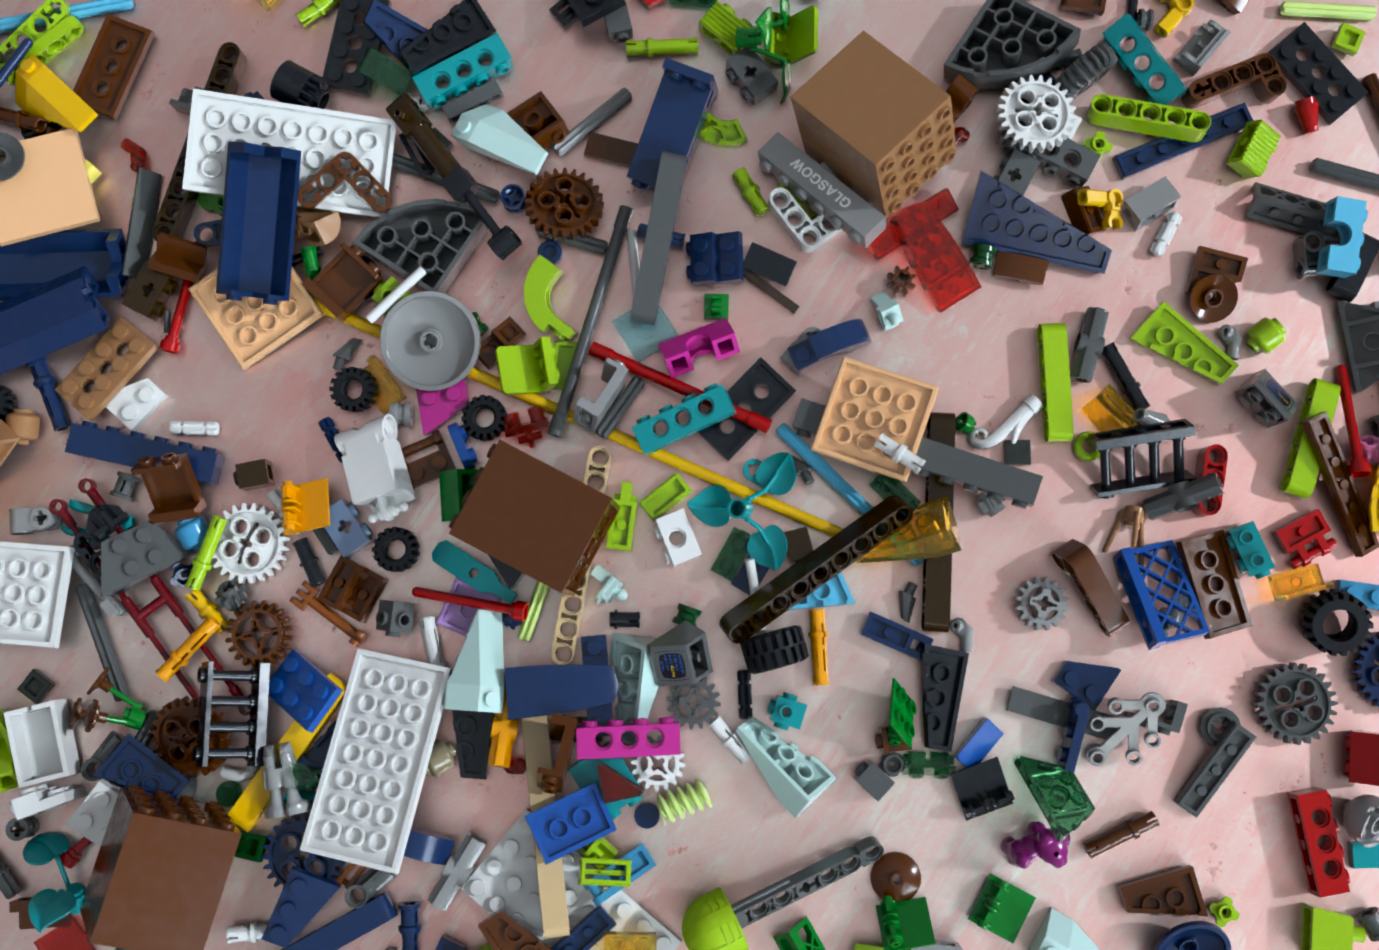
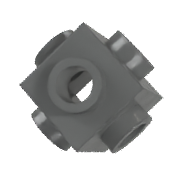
M380 600L376 615V630L386 631L385 636L400 637L401 633H411L414 623L415 603Z

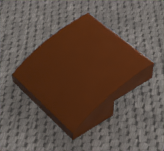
M340 555L317 599L335 610L341 611L361 623H365L388 579Z

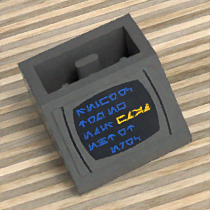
M1266 369L1256 372L1235 391L1239 396L1240 403L1250 408L1254 412L1256 420L1263 426H1267V428L1289 421L1299 406Z
M687 620L647 645L657 686L695 684L713 672L706 633Z

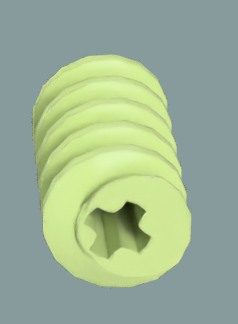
M698 778L695 779L694 788L687 782L685 783V791L676 786V795H673L669 789L666 790L665 799L660 793L657 794V805L665 825L666 817L672 823L676 821V813L681 819L685 818V810L693 815L694 806H697L700 811H704V802L710 808L713 807L705 784H702Z

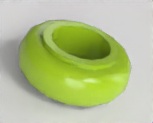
M1082 432L1075 438L1073 443L1074 453L1081 460L1094 461L1100 457V452L1095 449L1092 453H1087L1082 447L1083 441L1088 439V434L1095 432Z

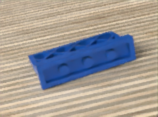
M1173 540L1134 549L1130 547L1124 548L1113 557L1148 650L1210 633ZM1160 549H1168L1171 556L1169 562L1156 556ZM1142 554L1150 559L1146 568L1137 563L1134 555ZM1153 561L1166 568L1162 577L1150 571ZM1169 570L1178 574L1180 579L1178 585L1165 579ZM1146 576L1159 582L1155 591L1146 586L1144 581ZM1163 584L1175 590L1171 600L1159 594ZM1179 593L1188 598L1189 605L1187 608L1175 602ZM1155 599L1168 605L1164 614L1155 609ZM1172 607L1184 613L1180 623L1168 617ZM1188 616L1197 621L1199 630L1193 631L1184 626ZM1165 622L1178 628L1174 636L1166 637L1163 629Z

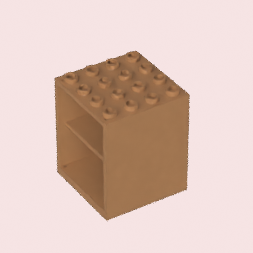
M864 30L790 96L805 153L819 164L824 161L838 180L882 213L885 218L892 213H896L901 208L902 203L909 197L916 195L920 187L927 180L933 179L938 170L945 164L950 163L957 154L951 96Z

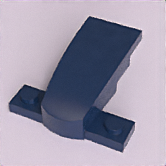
M606 634L581 637L583 665H539L504 668L508 720L552 715V713H567L587 709L588 721L595 720L597 725L608 724L607 720H613L612 703H614L618 694V680L616 673L608 665ZM600 732L596 735V737L609 736L605 732Z

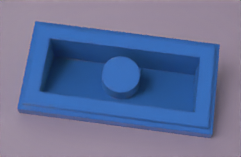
M984 717L952 756L966 768L981 763L1004 733L988 718Z

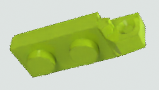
M622 481L621 494L615 493L614 501L621 508L608 531L606 544L608 549L631 551L637 509V496L631 495L632 482Z

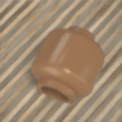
M13 409L12 413L6 414L5 423L13 432L21 437L17 444L29 445V440H36L39 437L40 418L34 414L33 410Z

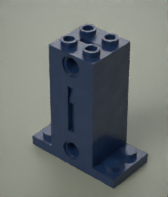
M669 58L664 60L662 66L664 74L627 173V177L632 181L631 184L644 191H647L648 187L655 190L663 151L688 156L686 174L712 100H716L719 91L712 74Z

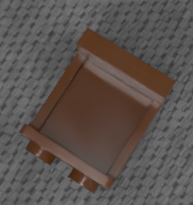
M344 242L340 245L342 250L313 280L308 277L302 283L342 323L384 281L378 275L381 270L371 261L366 264L361 259L364 254L353 244L348 247Z
M171 452L156 458L145 456L137 461L138 463L131 469L132 475L141 474L154 509L148 514L151 524L197 518L207 507L187 453L176 455L175 452Z
M552 713L550 739L561 741L554 769L538 767L537 787L541 788V791L545 793L555 794L556 792L562 793L576 739L578 718Z

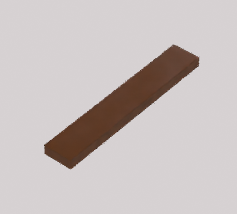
M1326 411L1319 412L1301 423L1355 557H1363L1379 548V542L1375 532L1370 531V519L1354 479L1350 477L1348 464Z

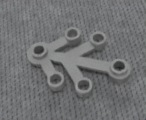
M1156 692L1146 693L1141 699H1120L1118 697L1109 699L1107 706L1110 712L1115 715L1121 714L1124 710H1138L1131 717H1102L1099 714H1094L1090 717L1089 724L1092 730L1096 732L1104 730L1105 727H1119L1101 745L1094 743L1086 748L1085 755L1091 765H1103L1107 760V754L1127 735L1128 750L1125 753V757L1130 765H1139L1142 762V755L1139 751V724L1146 718L1147 733L1144 735V741L1152 749L1160 746L1161 739L1157 734L1158 716L1164 712L1166 703L1164 698ZM1152 702L1157 703L1154 709L1148 708ZM1113 703H1120L1119 708H1111ZM1095 720L1102 721L1099 726H1094L1093 722ZM1150 737L1157 738L1154 743L1148 742ZM1095 754L1102 755L1098 760L1093 759ZM1132 754H1138L1135 760H1131L1129 757Z

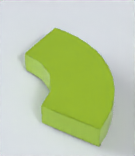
M708 111L699 136L700 139L723 147L747 143L748 139L738 119L721 120L711 115Z

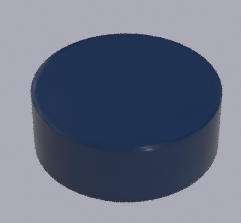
M547 240L540 244L538 256L539 254L554 265L561 261L562 249L557 242Z
M651 802L641 803L634 813L636 823L645 829L654 827L660 817L659 809Z

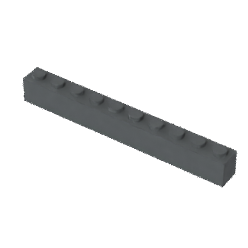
M801 398L792 424L793 429L797 430L796 434L809 439L811 435L816 436L826 406ZM922 437L916 455L926 460L924 466L914 462V464L922 468L918 473L920 476L929 477V474L939 477V482L953 485L956 482L962 484V489L977 493L980 490L988 493L987 497L996 501H1002V498L1011 500L1012 506L1025 510L1027 506L1032 507L1034 505L1043 478L1041 475Z

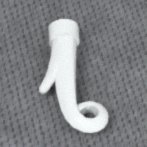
M1029 394L1021 401V405L993 434L990 435L986 429L978 427L968 434V442L974 448L986 449L995 446L1012 434L1011 443L1015 444L1027 421L1043 409V404L1036 396ZM982 435L984 440H978L976 437Z

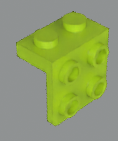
M812 5L792 15L786 31L782 30V25L772 27V41L768 52L789 59L790 65L815 54L818 49V7ZM772 11L773 22H776L780 17V13ZM768 56L764 58L766 61L781 65V62Z
M550 336L540 337L533 345L499 346L495 350L501 391L504 395L549 392L558 384L560 375L558 368L555 367V347L551 344Z

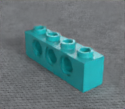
M1126 13L1102 33L1106 37L1103 42H1106L1108 46H1111L1119 54L1118 62L1126 71L1130 69L1135 75L1132 78L1139 89L1145 88L1149 93V96H1147L1149 102L1170 105L1188 90L1130 14ZM1132 37L1135 45L1132 50L1125 51L1123 43L1127 38ZM1146 56L1149 59V66L1145 70H1140L1137 65L1138 60ZM1157 75H1161L1164 79V84L1160 89H1155L1152 86V80Z
M496 33L412 78L428 109L431 110L433 108H441L448 100L454 97L457 98L461 94H466L468 90L475 86L483 85L484 82L497 75L502 76L508 73L514 65L499 34ZM483 60H491V63L487 66L480 65ZM462 71H470L466 77L459 76ZM441 82H449L445 88H438Z
M717 383L704 388L705 393L697 397L695 394L688 395L681 399L682 404L675 407L672 404L659 409L660 414L652 418L650 415H646L636 420L637 425L633 426L632 429L643 454L649 455L737 414L725 386H718ZM704 401H710L712 404V410L708 414H702L700 411V405ZM683 411H687L689 414V421L685 425H681L678 422V415ZM659 422H665L667 430L663 435L659 436L655 430L656 425Z

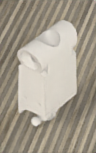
M391 414L373 419L360 429L350 428L334 436V442L343 454L341 458L353 505H366L372 510L373 513L367 517L370 523H375L377 520H394L399 512L408 510L409 505L406 502L416 499L400 443L396 440L398 435L397 423Z

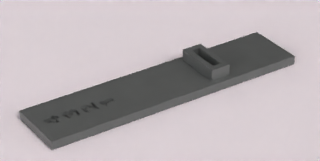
M138 167L121 273V275L136 278L143 263L149 260L152 229L155 222L162 176Z
M1015 686L1012 687L1006 709L1007 711L1061 727L1064 726L1065 722H1068L1071 711L1068 708V702ZM1090 709L1085 734L1106 740L1117 730V727H1105L1104 730L1096 732L1092 730L1089 719L1094 714H1099L1102 717L1116 716ZM1095 720L1093 722V725L1099 726L1101 725L1102 721Z

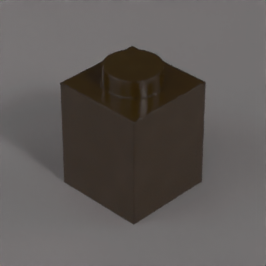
M260 459L235 464L236 471L233 473V477L239 489L250 491L275 486L271 461Z
M807 526L784 532L788 544L786 555L789 563L793 561L797 563L813 551Z

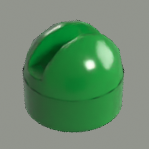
M962 412L956 418L955 429L962 433H971L975 430L976 420L967 412Z

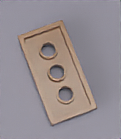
M121 316L56 387L55 391L85 418L93 422L159 347ZM124 345H128L127 353L125 355L120 356V348ZM111 363L112 368L110 372L103 374V367ZM90 382H94V389L86 393V386Z

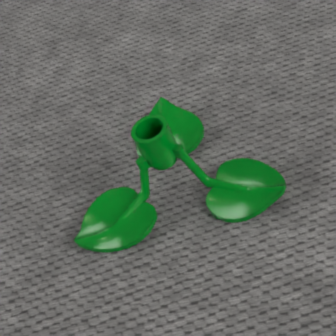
M780 0V17L778 21L773 22L772 7H767L755 21L757 26L737 27L735 35L737 48H750V52H757L781 62L784 95L780 104L785 103L791 88L792 73L790 60L768 52L772 41V27L782 25L783 31H786L790 21L789 0ZM762 38L765 50L757 48V45H762Z

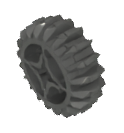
M1106 42L1093 46L1060 74L1054 86L1060 82L1059 90H1068L1065 97H1073L1075 99L1092 87L1115 66L1118 60L1115 51Z

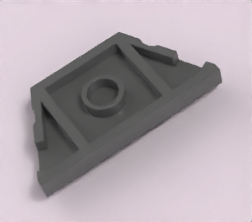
M1337 301L1356 392L1360 393L1379 380V309L1346 301Z
M150 521L101 542V597L103 599L173 566L176 562H182L191 558L195 552L192 549L184 550L178 539L157 525L151 524Z

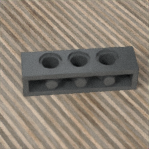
M1018 121L1022 126H1027L1023 121ZM1003 130L996 144L1003 151L1010 154L1014 149L1021 151L1020 143L1017 142L1015 145H1011L1012 137L1004 139L1007 131ZM1068 138L1063 140L1059 147L1055 145L1051 151L1052 155H1046L1044 152L1039 153L1037 147H1035L1032 153L1029 152L1028 146H1025L1021 151L1040 161L1039 166L1044 168L1046 173L1058 175L1064 178L1068 184L1080 187L1088 181L1101 156ZM1064 158L1070 159L1073 166L1066 165Z

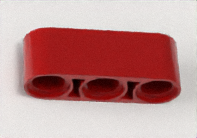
M1219 444L1201 449L1197 455L1194 475L1196 479L1215 472L1224 488L1228 461L1227 450ZM1210 451L1216 455L1215 462H1212L1209 458ZM1223 494L1207 500L1210 506L1208 511L1203 508L1202 502H1200L1196 508L1191 509L1192 512L1199 517L1218 513L1222 505Z

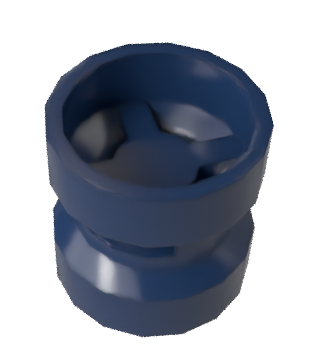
M516 184L506 185L502 189L500 198L505 210L511 214L522 213L526 208V197L523 189Z

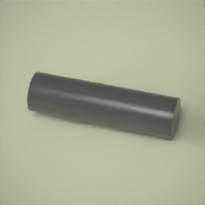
M165 310L164 333H169L170 311Z

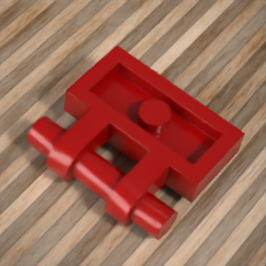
M1314 509L1272 532L1284 554H1289L1292 551L1295 552L1296 557L1289 560V565L1293 569L1299 566L1305 567L1311 563L1312 559L1320 555L1325 556L1329 554L1331 549L1338 545L1334 538L1325 540L1323 535L1330 532L1331 529L1319 509ZM1313 541L1315 547L1306 551L1304 545Z

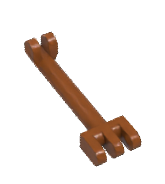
M304 580L302 586L309 590L308 593L299 588L295 592L303 599L299 601L296 597L292 596L289 601L302 611L308 605L351 637L349 642L353 646L359 647L366 640L367 635L364 632L354 628L316 599L315 596L319 590L312 587L306 580Z

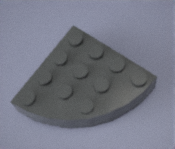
M986 0L945 61L944 79L953 82L961 74L978 89L1008 88L1011 82L1017 83L1020 77L1027 81L1029 75H1032L1034 80H1036L1040 75L1043 76L1052 71L1070 55L1079 43L1081 29L1023 0Z
M426 199L406 203L389 210L387 214L367 225L352 243L361 252L403 279H406L421 266L427 274L414 286L422 291L446 293L488 231V228L469 204L446 201L445 199Z

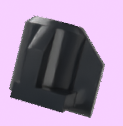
M100 504L89 512L86 529L97 542L101 538L115 532L122 524L129 520V515L120 506Z

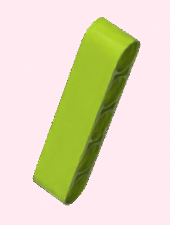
M1106 94L1096 95L1092 99L1086 113L1087 120L1096 126L1187 142L1201 141L1211 125L1210 116L1203 111Z
M1039 324L1037 328L1041 403L1043 404L1044 439L1046 442L1072 441L1074 428L1066 324Z
M1313 378L1309 383L1282 478L1281 491L1308 499L1313 493L1320 467L1301 422L1319 412L1326 411L1332 424L1340 396V385L1318 378Z

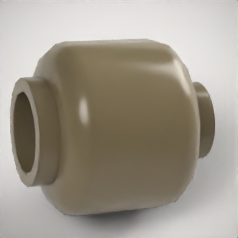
M441 739L434 741L426 771L427 776L431 774L434 777H439L455 766L453 757L457 753L450 742L445 744Z

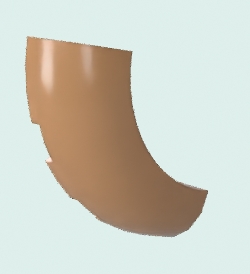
M297 207L294 235L299 239L306 238L309 244L314 246H323L330 243L337 237L340 231L341 219L338 211L330 212Z

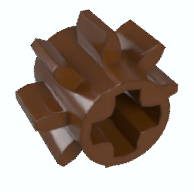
M897 265L894 268L895 274L888 272L886 277L891 281L887 283L886 288L891 287L894 291L893 296L897 293H902L905 297L908 294L907 288L910 290L915 288L916 285L911 283V281L915 279L916 274L911 275L908 271V266L905 269H900ZM898 277L900 278V280L906 281L904 285H902L901 282H896Z

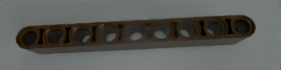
M227 42L221 45L204 90L236 95L247 65V58L237 44ZM237 54L235 59L229 60L230 56ZM229 76L227 81L221 83L223 77ZM188 134L152 229V236L156 242L157 235L160 232L167 233L171 231L172 236L183 239L197 202V196L200 193L186 191V193L180 195L183 186ZM179 209L178 215L172 217L173 211Z
M931 412L927 422V439L955 447V413ZM929 474L925 481L923 549L925 559L923 561L921 626L922 631L948 633L951 609L954 483L953 485L939 482V477Z
M898 496L887 497L725 613L720 619V628L732 643H742L745 639L753 636L906 526L913 518V509Z

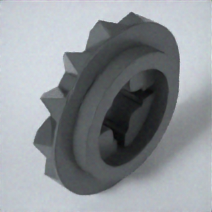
M1219 707L1209 709L1202 716L1203 719L1199 727L1201 728L1202 737L1209 745L1215 746L1224 732L1216 734L1217 728L1212 722L1221 723L1223 721L1222 727L1225 731L1233 720L1239 725L1241 724L1234 712L1227 708Z

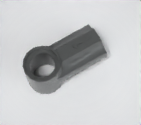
M111 731L92 757L82 764V777L87 781L101 780L102 778L93 775L95 773V763L101 766L125 737L122 734Z
M371 868L346 890L344 895L346 904L351 908L362 907L394 879L395 875ZM358 888L363 891L364 899L362 901H356L353 898V889Z

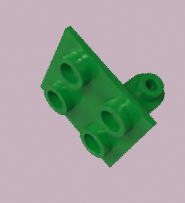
M893 678L887 739L891 745L897 746L900 742H904L908 748H911L912 738L915 736L913 716L916 715V705L907 695L905 689Z
M990 873L968 920L976 923L982 929H987L1014 943L1036 897Z
M884 896L880 905L876 906L884 950H907L936 944L926 897L895 902L891 896Z

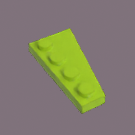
M1164 301L1159 304L1129 338L1218 384H1223L1239 366Z

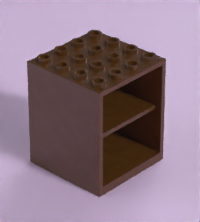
M499 439L497 444L494 443L490 447L487 454L489 460L485 467H480L476 473L474 488L472 491L468 490L463 497L462 504L464 506L460 514L456 513L449 524V528H451L449 534L562 594L574 596L621 507L613 498Z
M129 785L128 788L120 787L80 906V912L90 944L130 950H204L242 834L226 810L221 807L222 804L209 800L204 804L196 802V798L182 795L181 798L170 797V793L161 790H155V793L145 792V788L136 785Z

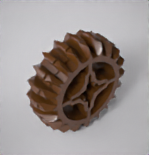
M262 600L260 604L258 601H252L251 607L248 604H243V612L240 610L234 611L237 619L230 618L228 620L233 625V628H226L225 632L231 633V638H226L225 641L226 643L233 642V646L228 649L229 652L238 651L234 657L235 660L243 658V665L247 666L251 663L252 668H255L256 663H269L270 661L274 665L278 663L277 656L280 658L286 657L283 649L291 650L292 648L287 643V640L295 639V636L288 635V631H293L295 627L287 626L286 623L290 622L292 618L290 616L283 618L286 612L284 608L277 610L278 604L272 603L269 606L268 601ZM262 613L272 618L277 627H268L265 619H262ZM252 617L250 629L243 633L246 622ZM270 631V633L264 634V637L261 638L250 637L255 635L256 632ZM278 635L276 644L268 652L267 648H270V639ZM244 641H251L255 649H258L259 655L251 652L244 644Z

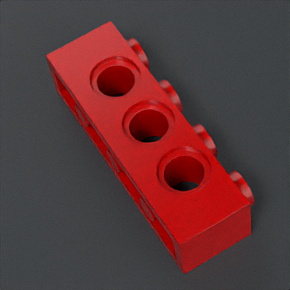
M1318 787L1287 792L1309 893L1321 898L1350 892L1348 885L1350 883V876L1344 867L1342 859L1344 858V850L1338 841L1337 833L1339 828L1332 815L1331 807L1333 802L1330 794L1326 789ZM1315 810H1317L1318 817L1313 822L1311 816L1312 813ZM1320 836H1323V844L1318 847L1317 840ZM1328 861L1329 869L1324 872L1323 865Z

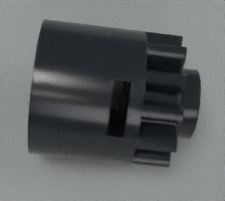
M287 60L280 65L272 79L270 95L273 99L282 103L325 109L330 98L329 90H327L330 83L327 82V79L291 60Z

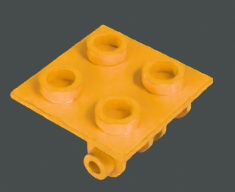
M328 478L293 485L292 481L283 482L280 490L282 491L281 505L283 506L281 508L283 513L282 527H284L285 536L330 526Z

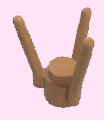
M1126 505L1124 512L1119 511L1117 521L1103 548L1104 553L1108 551L1122 522H1125V527L1133 529L1131 546L1133 548L1136 547L1137 538L1138 548L1144 546V525L1146 520L1144 508ZM1138 554L1139 564L1144 567V556Z

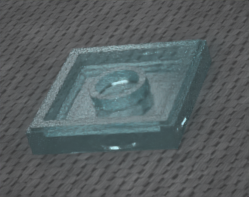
M660 305L655 325L630 321L631 310L612 321L639 363L660 350L658 343L679 336Z

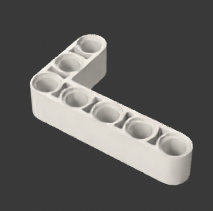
M776 188L770 193L768 200L769 211L802 252L811 253L842 231V229L837 230L836 228L825 229L822 222L829 221V219L824 215H819L812 221L785 188ZM780 197L784 199L786 203L782 206H778L773 202V200L775 198ZM791 216L798 217L800 223L793 225L788 221V218ZM811 235L814 237L815 242L808 244L803 240V236Z

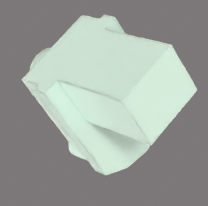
M884 291L871 296V301L877 311L882 329L888 330L896 327L900 322H904L896 299L891 300Z
M597 564L590 574L600 581L604 587L597 594L595 602L598 604L603 601L610 603L614 596L618 601H625L627 599V592L621 589L624 584Z

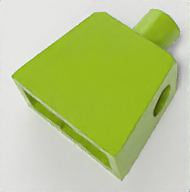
M1302 903L1300 950H1353V942H1365L1366 931L1364 927L1354 926L1353 917L1331 909Z

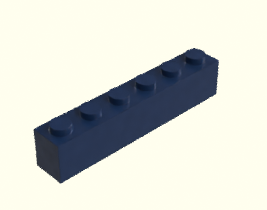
M82 421V425L75 423L71 425L65 448L67 453L134 467L138 463L137 461L145 456L156 458L171 452H175L176 455L187 453L197 481L214 485L219 483L225 457L217 454L218 449L203 446L202 450L193 449L194 444L179 441L178 445L169 444L170 439L155 436L154 440L145 439L146 434L131 431L130 435L122 434V429L112 426H106V430L97 428V423Z

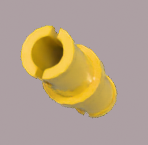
M193 589L191 591L193 594L188 593L185 596V599L199 612L198 616L201 619H206L208 615H211L220 622L223 628H228L231 625L216 609L218 606L215 603H211L200 590ZM222 627L216 630L218 635L225 631Z

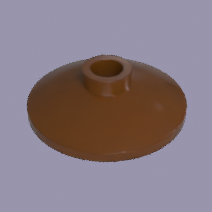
M1207 275L1194 285L1189 298L1190 308L1193 314L1202 321H1221L1228 317L1236 307L1238 290L1235 283L1225 275ZM1213 293L1212 299L1208 301V295Z
M889 852L882 855L874 863L870 875L871 885L881 899L884 896H891L895 902L910 900L918 892L921 884L920 869L910 856L901 852ZM895 875H900L902 878L898 884L893 883Z

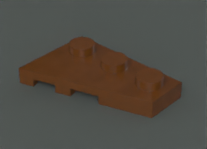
M1191 865L1118 885L1124 909L1128 913L1208 916L1194 868Z

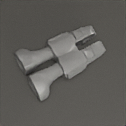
M291 742L280 744L281 762L278 761L277 749L274 744L264 746L263 784L264 789L270 791L269 805L264 809L266 819L282 817L287 813L288 816L312 809V802L309 799H302L297 789V785L302 782V776ZM281 787L286 788L287 808L282 800Z

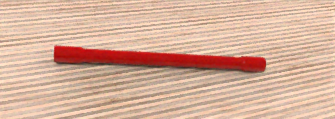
M595 341L589 349L588 355L601 361H605L607 357L612 360H619L629 369V372L683 396L695 394L697 397L705 393L703 390L678 379L671 378L669 375L623 356ZM710 401L702 402V404L712 408ZM734 405L737 414L731 417L767 434L772 424L771 419Z

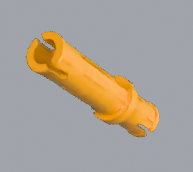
M825 609L809 610L810 632H808V637L811 638L813 685H828L826 648L828 631H826Z
M208 615L203 623L177 650L173 649L170 652L171 656L155 671L162 680L168 682L182 666H186L189 663L188 659L221 627L220 622L213 616Z

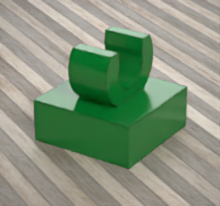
M704 294V320H721L724 318L728 320L729 294Z

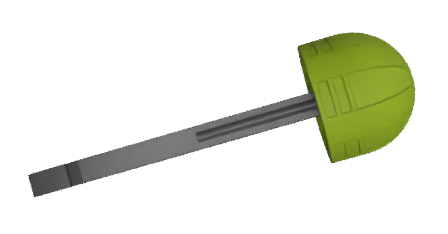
M876 837L864 838L854 843V847H846L730 905L722 889L718 887L698 897L688 906L682 920L683 940L689 950H749L742 928L857 871L861 866L865 867L877 861L883 855L884 848ZM876 846L871 852L866 853L869 848ZM853 857L849 863L844 864L847 859ZM831 868L827 874L821 875L825 870ZM786 891L783 896L776 898L779 893ZM763 903L759 908L753 909L757 904Z

